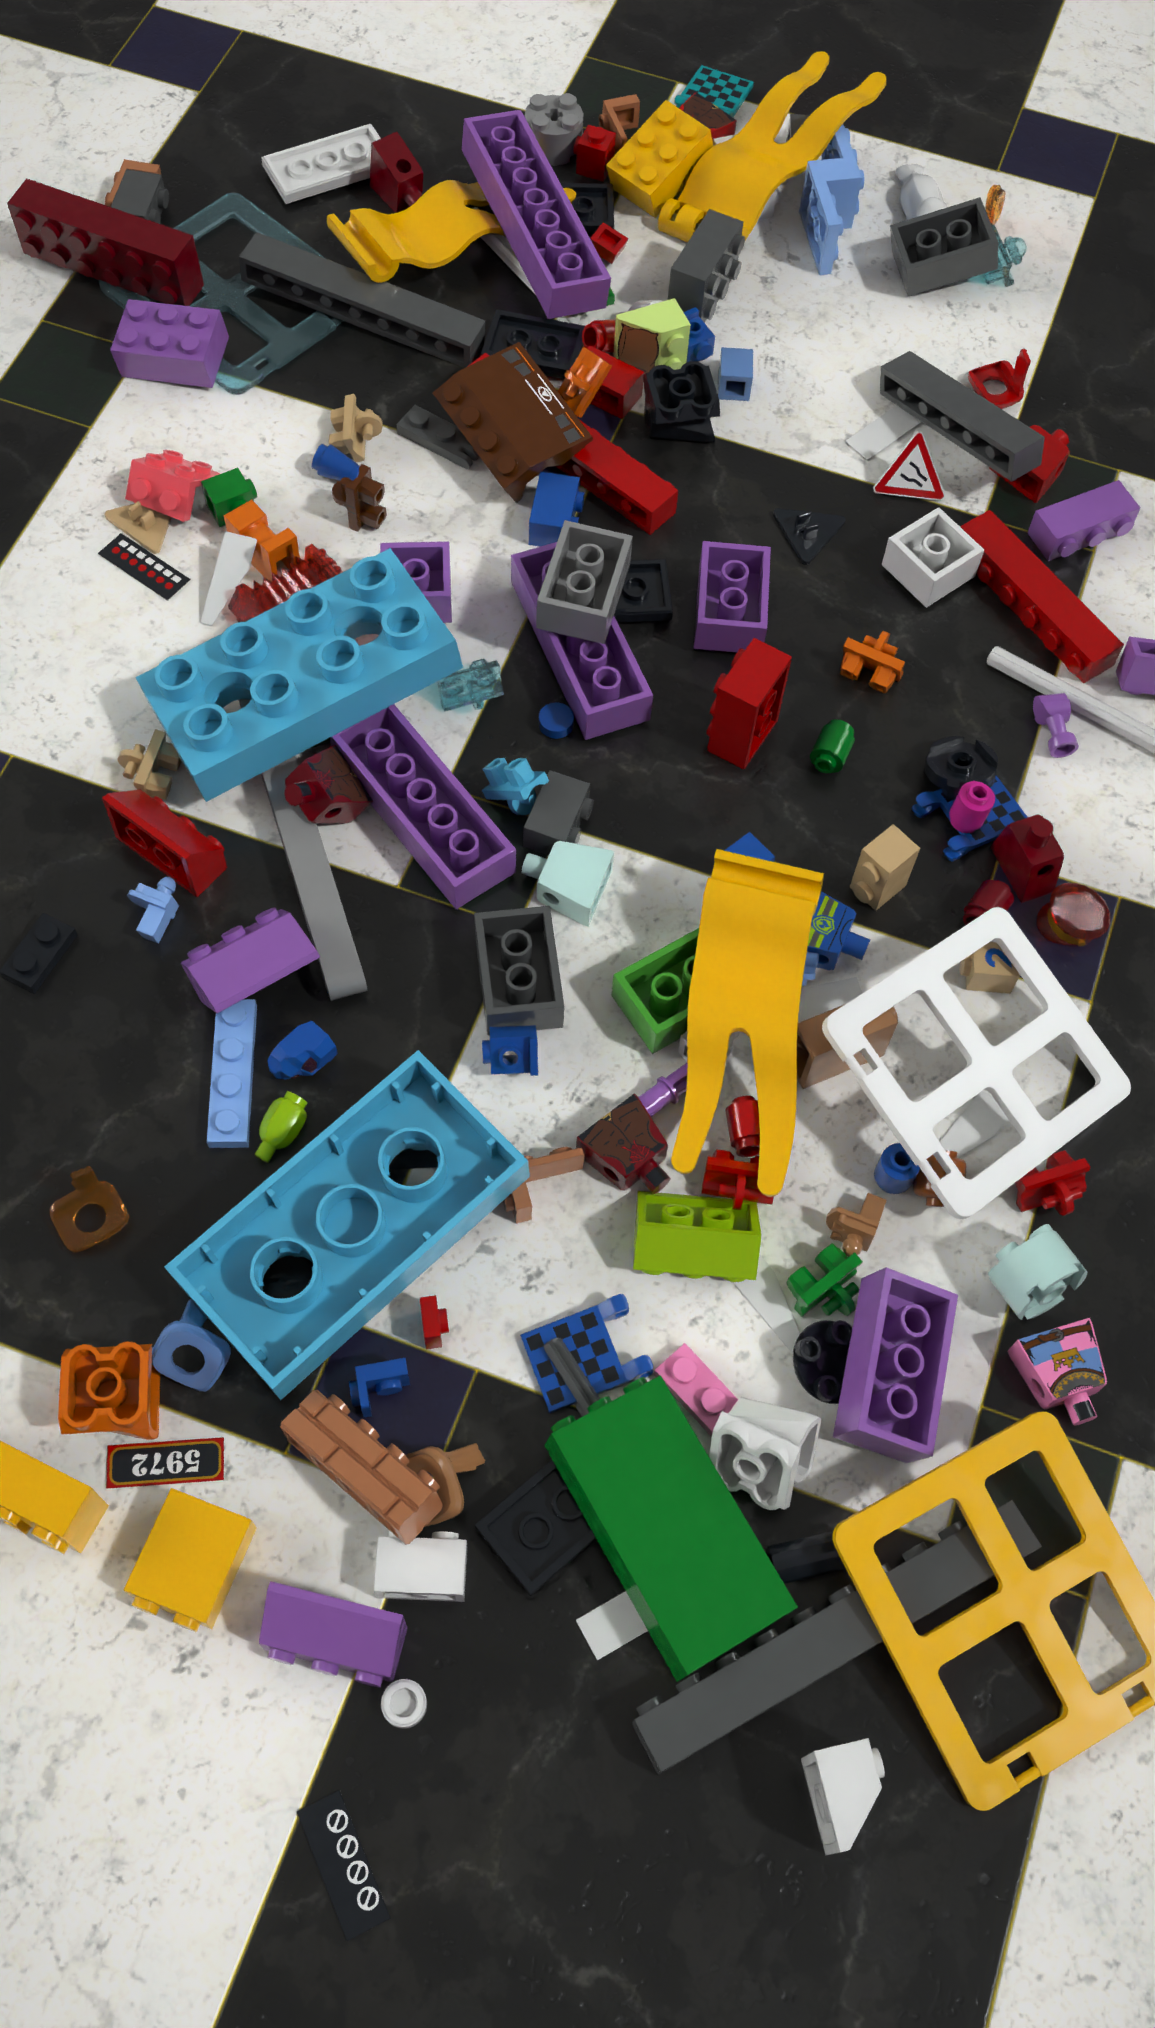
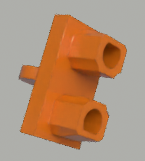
M585 347L582 348L570 371L567 370L564 377L566 378L558 390V393L579 418H582L612 367V365Z
M882 631L878 639L866 635L863 643L848 637L843 646L840 674L849 679L857 680L863 667L874 671L869 686L879 692L886 693L894 681H900L904 673L905 661L895 658L898 648L887 643L890 636L888 632Z

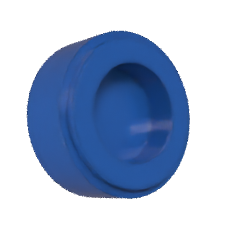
M555 702L545 705L540 710L539 729L545 736L559 739L571 733L574 725V714L567 705Z

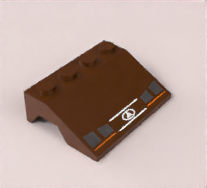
M520 342L457 371L433 392V395L485 465L516 503L522 499L526 484L546 467L565 464L593 440V437Z

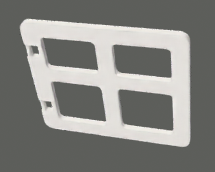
M1000 907L988 910L826 1017L822 1025L823 1033L841 1060L847 1063L858 1079L857 1083L916 1166L920 1167L931 1183L930 1187L944 1207L957 1219H966L974 1215L1124 1100L1131 1091L1128 1077L1011 915ZM989 942H995L1000 946L1043 1007L1041 1015L997 1046H993L987 1041L943 978L944 972ZM913 993H917L923 998L967 1061L966 1068L918 1102L909 1100L863 1034V1027ZM1061 1035L1066 1038L1095 1079V1085L1050 1120H1045L1014 1079L1012 1070L1050 1041ZM859 1051L874 1070L868 1075L853 1056ZM986 1090L992 1095L1019 1133L1020 1142L973 1178L966 1179L935 1137L933 1127L978 1093ZM931 1155H934L946 1172V1175L941 1179L926 1160Z

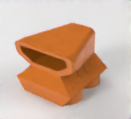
M127 1341L117 1346L93 1347L92 1345L82 1344L73 1349H65L61 1356L58 1410L61 1434L109 1431L145 1440L158 1438L160 1372L152 1365V1344L138 1345L135 1342Z

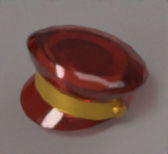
M1078 883L1058 885L1051 894L1050 902L1045 904L1037 914V926L1041 934L1048 940L1062 945L1084 946L1093 939L1105 934L1111 924L1110 911L1105 900L1093 889Z

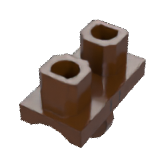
M361 464L356 479L350 480L344 477L334 484L332 488L333 499L337 504L347 508L350 529L359 532L364 524L378 529L386 519V507L379 505L385 493L384 484L372 479L371 467Z

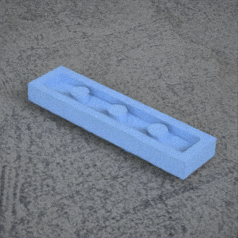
M243 999L227 1009L216 1013L207 1129V1144L209 1148H249L257 1017L255 999Z

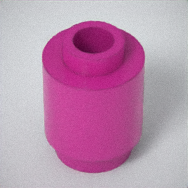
M978 781L967 782L961 787L949 812L951 824L956 830L962 833H971L983 826L995 803V794L992 789Z

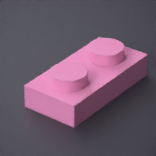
M686 1343L654 1370L655 1377L661 1375L671 1394L710 1436L721 1412L729 1413L738 1401L733 1393Z

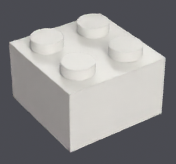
M938 507L889 537L882 566L927 608L976 576L984 549Z

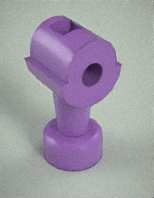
M1058 693L1035 696L1033 701L1034 720L1038 724L1047 725L1052 735L1048 741L1050 755L1054 758H1062L1076 752L1079 747L1076 737L1073 733L1067 732L1065 725L1069 721L1071 714L1070 700L1066 694Z

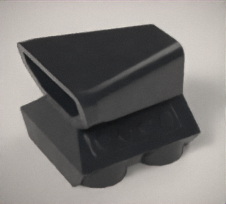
M690 361L682 365L681 369L676 370L666 365H658L653 367L649 373L643 375L645 392L644 420L650 438L706 443L716 442L710 418L720 416V402L709 365L705 366L700 362Z

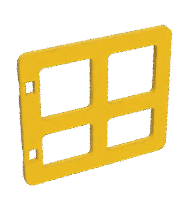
M1034 1412L846 1518L834 1528L832 1535L833 1544L964 1800L971 1807L980 1811L994 1808L1018 1793L1022 1787L1038 1777H1043L1130 1723L1136 1716L1155 1705V1601L1063 1429L1052 1414L1048 1412ZM1032 1451H1036L1040 1455L1081 1532V1540L1076 1545L1039 1567L1030 1570L985 1487V1480L990 1475ZM953 1499L956 1501L998 1581V1589L995 1593L924 1635H918L874 1552V1544L880 1538L943 1502ZM1101 1572L1146 1654V1663L1096 1694L1092 1690L1050 1610V1602L1095 1573ZM1017 1621L1023 1628L1064 1710L1063 1714L1056 1720L991 1760L984 1762L940 1680L938 1671L943 1664ZM1140 1683L1146 1696L1128 1707L1121 1694ZM1027 1753L1033 1766L1013 1778L1007 1765Z

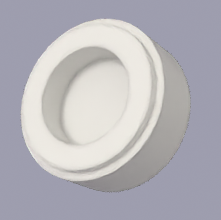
M400 1679L391 1683L382 1695L381 1709L383 1715L391 1725L397 1728L406 1729L418 1724L424 1717L427 1709V1699L422 1687L409 1679Z

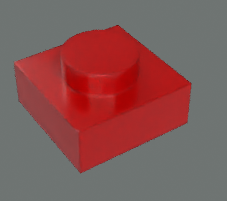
M603 222L590 239L600 258L613 264L624 250L629 238Z
M436 1295L420 1297L426 1350L442 1348L441 1334L449 1333L446 1308L438 1309Z

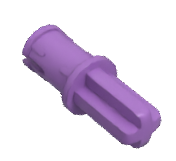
M688 1062L666 1078L663 1076L659 1077L656 1085L638 1097L651 1117L668 1104L678 1103L679 1096L686 1092Z

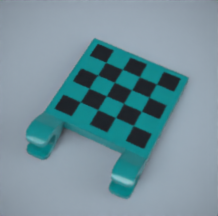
M701 65L682 94L675 97L674 104L679 108L697 92L731 117H734L752 90L754 82Z

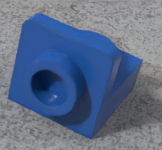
M406 1358L355 1366L357 1380L349 1381L352 1406H361L363 1418L370 1417L372 1413L369 1392L376 1391L377 1395H391L400 1392L402 1386L410 1385Z

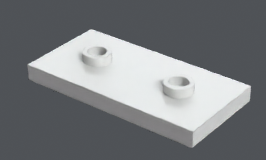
M367 124L261 157L262 165L285 204L370 178L371 143L381 138L372 124Z

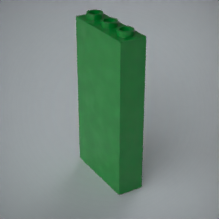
M660 1375L648 1382L645 1377L633 1381L623 1389L625 1394L613 1401L609 1396L599 1399L587 1408L589 1414L575 1420L573 1415L560 1420L551 1427L553 1433H551L544 1446L676 1682H679L798 1608Z

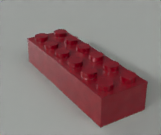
M27 178L7 202L23 253L30 257L50 262L58 267L70 269L84 276L107 282L112 286L127 289L165 304L190 306L204 286L196 246L191 234Z

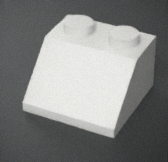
M869 1738L813 1751L801 1758L825 1855L851 1849L882 1789L879 1778L885 1777L883 1761L877 1748L871 1749Z

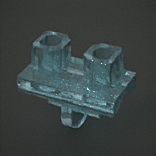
M993 224L992 228L998 240V269L984 273L983 278L986 285L1002 279L1005 287L1014 284V279L1010 273L1012 263L1017 265L1022 262L1027 246L1022 238H1013L1012 236L1006 237L1003 244Z
M485 659L473 661L469 668L456 671L437 681L441 706L444 712L470 704L473 705L475 710H479L484 707V700L504 695L500 678L501 670L497 660L489 663Z

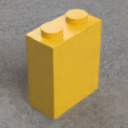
M171 1488L124 1587V1591L134 1598L132 1606L154 1616L157 1615L159 1608L175 1614L173 1623L194 1632L198 1631L200 1625L212 1629L257 1527L249 1518Z

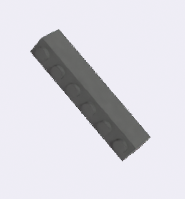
M908 351L881 366L880 394L1011 482L1041 465L1045 438L1043 435L918 355Z

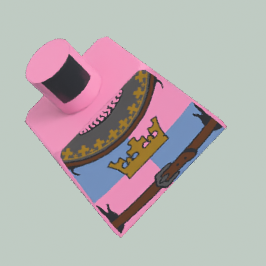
M1090 1318L1018 1339L1007 1351L1040 1407L1049 1409L1065 1404L1074 1426L1097 1418L1089 1396L1099 1392L1107 1384V1378Z

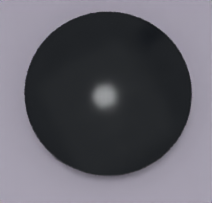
M825 1320L815 1322L807 1326L800 1333L794 1345L793 1366L800 1384L812 1397L824 1403L839 1404L852 1327L846 1321L839 1320L834 1322Z

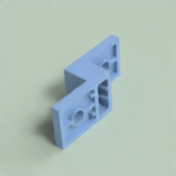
M844 124L838 129L822 153L821 160L807 162L799 214L819 275L831 274L833 262L838 259V236L842 235L843 229L852 228L854 215L859 212V191L864 187V172L859 170L857 152L851 147L850 132L848 128L844 127Z

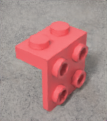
M163 450L161 454L147 453L146 457L132 459L125 499L134 503L139 501L142 506L183 522L188 521L191 517L196 487L202 486L201 481L220 473L213 471L212 466L208 463L187 461L183 459V454L173 450Z

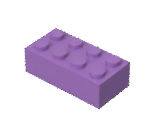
M887 1267L861 1278L833 1432L834 1438L904 1463L933 1457L958 1294Z

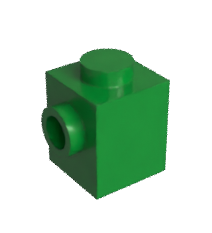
M238 467L201 481L206 506L219 527L225 525V514L251 499L254 501L257 498L253 482L250 478L245 480Z

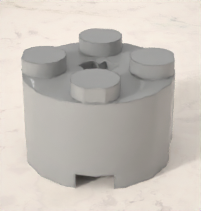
M565 93L561 96L533 95L525 111V118L550 165L557 166L569 163L570 157L575 155L573 149L576 138L583 134L584 114L581 106L577 104V98L570 93Z

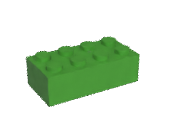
M699 928L613 975L611 996L652 1054L679 1040L681 1035L687 1031L689 990Z

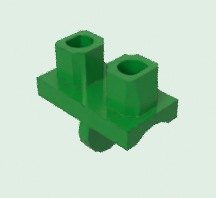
M831 1243L814 1260L825 1272L826 1275L817 1281L808 1269L803 1266L790 1275L786 1282L793 1296L797 1299L794 1309L801 1317L827 1297L829 1301L821 1306L827 1316H830L836 1310L843 1315L849 1316L856 1310L852 1297L859 1293L858 1286L854 1282H851L845 1288L842 1285L857 1274L856 1268L863 1261L855 1252L847 1257L843 1251Z

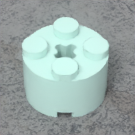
M1045 1224L1036 1229L1029 1236V1240L1021 1245L1011 1242L1004 1246L996 1254L1000 1262L988 1272V1275L990 1276V1281L1017 1317L1022 1320L1023 1316H1025L1028 1320L1045 1313L1063 1301L1064 1298L1061 1294L1066 1290L1067 1286L1070 1285L1075 1291L1085 1280L1088 1272L1059 1234L1049 1224Z

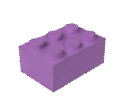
M128 299L110 351L121 377L213 388L229 335L220 310Z
M703 541L698 575L694 649L738 652L740 648L746 649L753 638L765 642L768 622L771 547Z

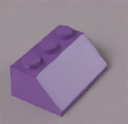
M275 907L270 908L255 917L256 923L244 929L242 925L236 926L221 935L223 940L209 947L208 944H203L187 953L189 958L181 962V965L204 1005L215 1013H219L320 958L316 948L290 912L283 909L277 911Z
M270 1581L267 1589L259 1644L264 1650L269 1651L267 1658L273 1661L293 1665L295 1658L311 1661V1670L337 1676L338 1670L342 1669L356 1673L354 1680L359 1683L381 1687L382 1680L394 1681L407 1632V1625L402 1614Z

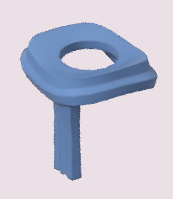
M190 1299L186 1304L180 1321L168 1324L158 1337L152 1348V1365L164 1376L190 1388L206 1392L212 1388L225 1368L231 1355V1348L223 1338L202 1328L208 1317ZM182 1345L194 1346L202 1352L205 1360L204 1366L196 1372H187L175 1365L172 1356L173 1351Z

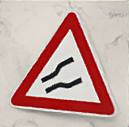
M915 432L873 487L875 493L939 501L944 499L945 494L922 432Z

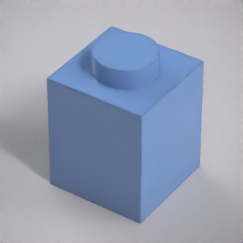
M721 347L718 369L719 399L749 401L753 381V349Z

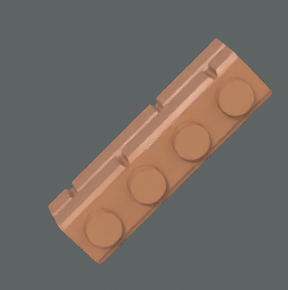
M313 1390L300 1403L299 1408H295L281 1422L280 1428L288 1442L405 1545L410 1544L423 1530L424 1525L429 1524L442 1510L443 1504L437 1493L440 1488L439 1484L425 1470L421 1469L416 1474L406 1466L409 1463V1459L394 1444L391 1443L385 1448L377 1441L380 1437L378 1432L366 1420L361 1418L357 1423L348 1416L350 1413L349 1408L335 1394L326 1398L318 1390Z

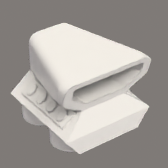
M740 1397L729 1413L721 1412L712 1432L709 1458L729 1491L742 1489L748 1492L753 1501L764 1509L776 1510L781 1508L785 1510L790 1507L794 1482L800 1483L809 1475L812 1469L821 1417L804 1411Z

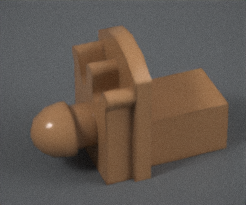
M867 1193L859 1214L842 1207H836L829 1211L826 1224L832 1230L830 1238L843 1242L842 1250L848 1257L854 1252L859 1255L862 1250L868 1251L878 1228L886 1199Z

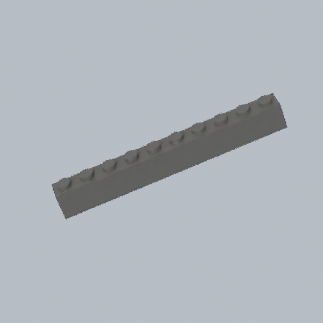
M996 1500L993 1501L1023 1559L1042 1547L1013 1500L1002 1506H999ZM960 1521L939 1532L938 1535L942 1541L932 1547L927 1548L926 1544L921 1542L903 1553L902 1557L905 1562L891 1570L888 1563L882 1565L912 1625L995 1576L969 1526L963 1527ZM851 1584L843 1587L828 1597L832 1605L817 1613L814 1606L807 1608L790 1619L794 1625L791 1629L780 1635L776 1628L769 1630L753 1640L756 1649L741 1657L738 1650H735L715 1662L714 1664L718 1671L705 1679H702L699 1672L695 1673L676 1685L679 1694L663 1702L661 1696L658 1695L637 1707L636 1710L640 1716L633 1720L632 1726L657 1774L663 1773L881 1644L883 1640L858 1591H854Z

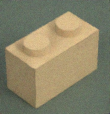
M892 824L862 849L850 884V888L861 902L868 903L875 911L878 910L907 885L920 847Z

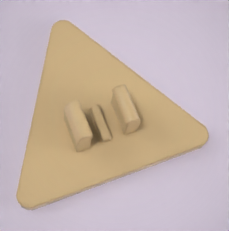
M139 501L135 504L105 512V517L109 522L153 554L160 552L172 517L142 506Z

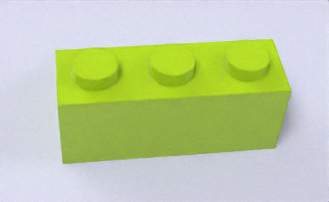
M638 1191L633 1270H641L650 1275H660L664 1272L679 1273L693 1279L713 1276L722 1277L731 1282H742L745 1279L756 1280L761 1244L757 1202L743 1200L741 1210L732 1209L733 1199L669 1193L652 1194L651 1192Z

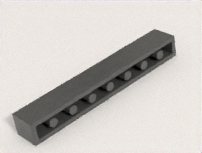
M256 232L239 256L241 281L466 368L474 362L484 345L485 320L388 282H374L367 274Z

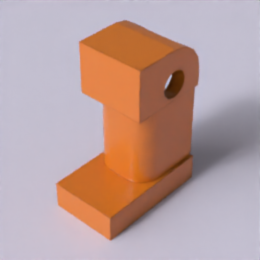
M252 499L224 515L227 532L257 539L251 564L262 574L274 591L280 588L276 565L278 561L281 560L296 577L302 575L297 536L289 528L275 534L268 527L267 515Z

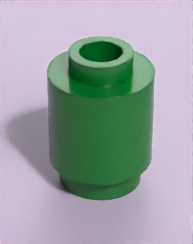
M839 719L831 720L822 727L810 753V760L817 770L823 773H836L842 770L855 741L853 727Z

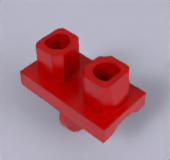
M716 1149L712 1157H707L701 1194L732 1198V1209L741 1210L743 1200L773 1204L774 1196H765L758 1189L759 1156L756 1155L750 1158V1162L734 1160L735 1156L730 1151Z
M1063 1150L1052 1154L1047 1159V1170L1039 1172L1035 1167L1015 1182L1018 1190L1016 1205L1021 1212L1043 1206L1045 1210L1055 1207L1057 1212L1064 1216L1073 1213L1074 1200L1082 1198V1193L1086 1192L1085 1175L1090 1171V1165L1085 1158L1074 1161Z

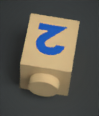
M989 942L960 962V975L966 978V990L1011 994L1020 977L1018 971L995 942Z

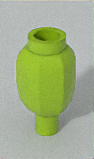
M287 1091L284 1097L275 1099L271 1103L259 1127L262 1143L255 1153L256 1157L269 1163L276 1149L285 1148L292 1143L307 1118V1113L304 1110L308 1103L306 1100Z

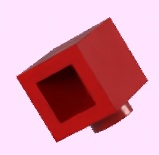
M588 124L582 136H577L573 152L577 155L576 174L604 182L608 175L606 164L615 156V132Z

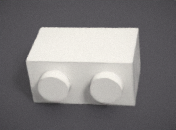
M389 1531L388 1537L378 1536L374 1579L376 1598L464 1602L467 1540L458 1539V1533L446 1531L433 1532L432 1538H415L407 1545L391 1531Z

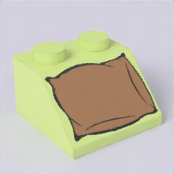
M673 298L617 314L613 357L643 371L644 374L649 373L653 367L658 365H666L673 370L681 369L682 365L687 361L691 324L676 299Z

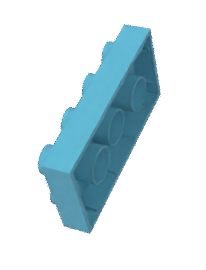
M389 548L376 556L359 560L352 568L311 589H304L294 593L287 601L246 622H238L231 625L222 634L181 655L166 658L157 667L137 676L136 680L201 795L207 802L462 669L463 665L456 639L392 549ZM366 634L379 635L376 639L365 645L359 646L354 640ZM251 699L246 706L238 711L226 713L223 709L233 701Z
M417 1050L164 1267L269 1388L282 1400L530 1177L529 1163L467 1098ZM409 1148L413 1150H430L437 1155L438 1168L435 1174L429 1180L419 1185L405 1186L389 1178V1165L397 1154ZM289 1255L305 1257L313 1263V1267H311L312 1278L307 1287L299 1294L290 1298L280 1299L271 1297L263 1292L264 1275L269 1266L279 1258Z

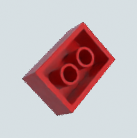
M756 638L752 639L746 649L740 648L731 664L732 669L728 674L722 673L713 690L717 697L710 709L713 719L706 732V735L710 736L707 751L743 770L746 768L778 721L792 656Z

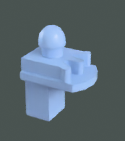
M171 877L160 879L157 883V889L139 883L136 890L131 889L127 894V897L133 903L146 909L136 931L141 937L158 944L170 920L174 919L179 907L171 895L176 889V882Z

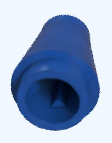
M321 444L313 457L311 467L317 471L319 476L340 481L344 477L350 480L356 479L360 466L332 444L329 446Z

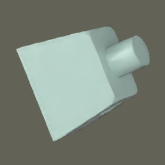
M557 841L554 843L547 859L528 853L521 873L538 879L537 900L589 927L613 870L614 851Z

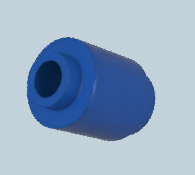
M900 1143L889 1145L883 1151L875 1167L874 1178L877 1185L883 1191L890 1194H900L911 1187L920 1167L914 1164Z

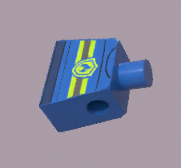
M822 891L812 918L807 952L819 954L817 968L834 970L841 952L862 960L871 939L850 932L857 913L852 908Z

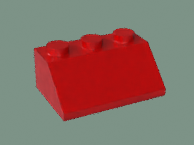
M141 789L107 793L102 798L116 838L168 877L173 878L175 882L194 896L198 897L227 869L223 853L225 850L222 844L213 836L208 835L205 837L197 831L196 826L183 815L178 817L172 813L168 805L157 796L152 798Z

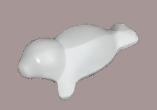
M906 164L896 169L897 177L903 185L900 200L906 220L947 208L936 181L928 175H923L924 169L918 164Z

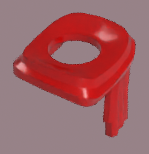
M1021 349L1019 356H1017L1015 369L1006 360L998 361L969 371L968 379L975 393L1000 409H1004L1022 400L1024 395L1023 385L1031 360L1027 350ZM988 380H999L1006 385L1007 390L998 395L990 394L983 383Z

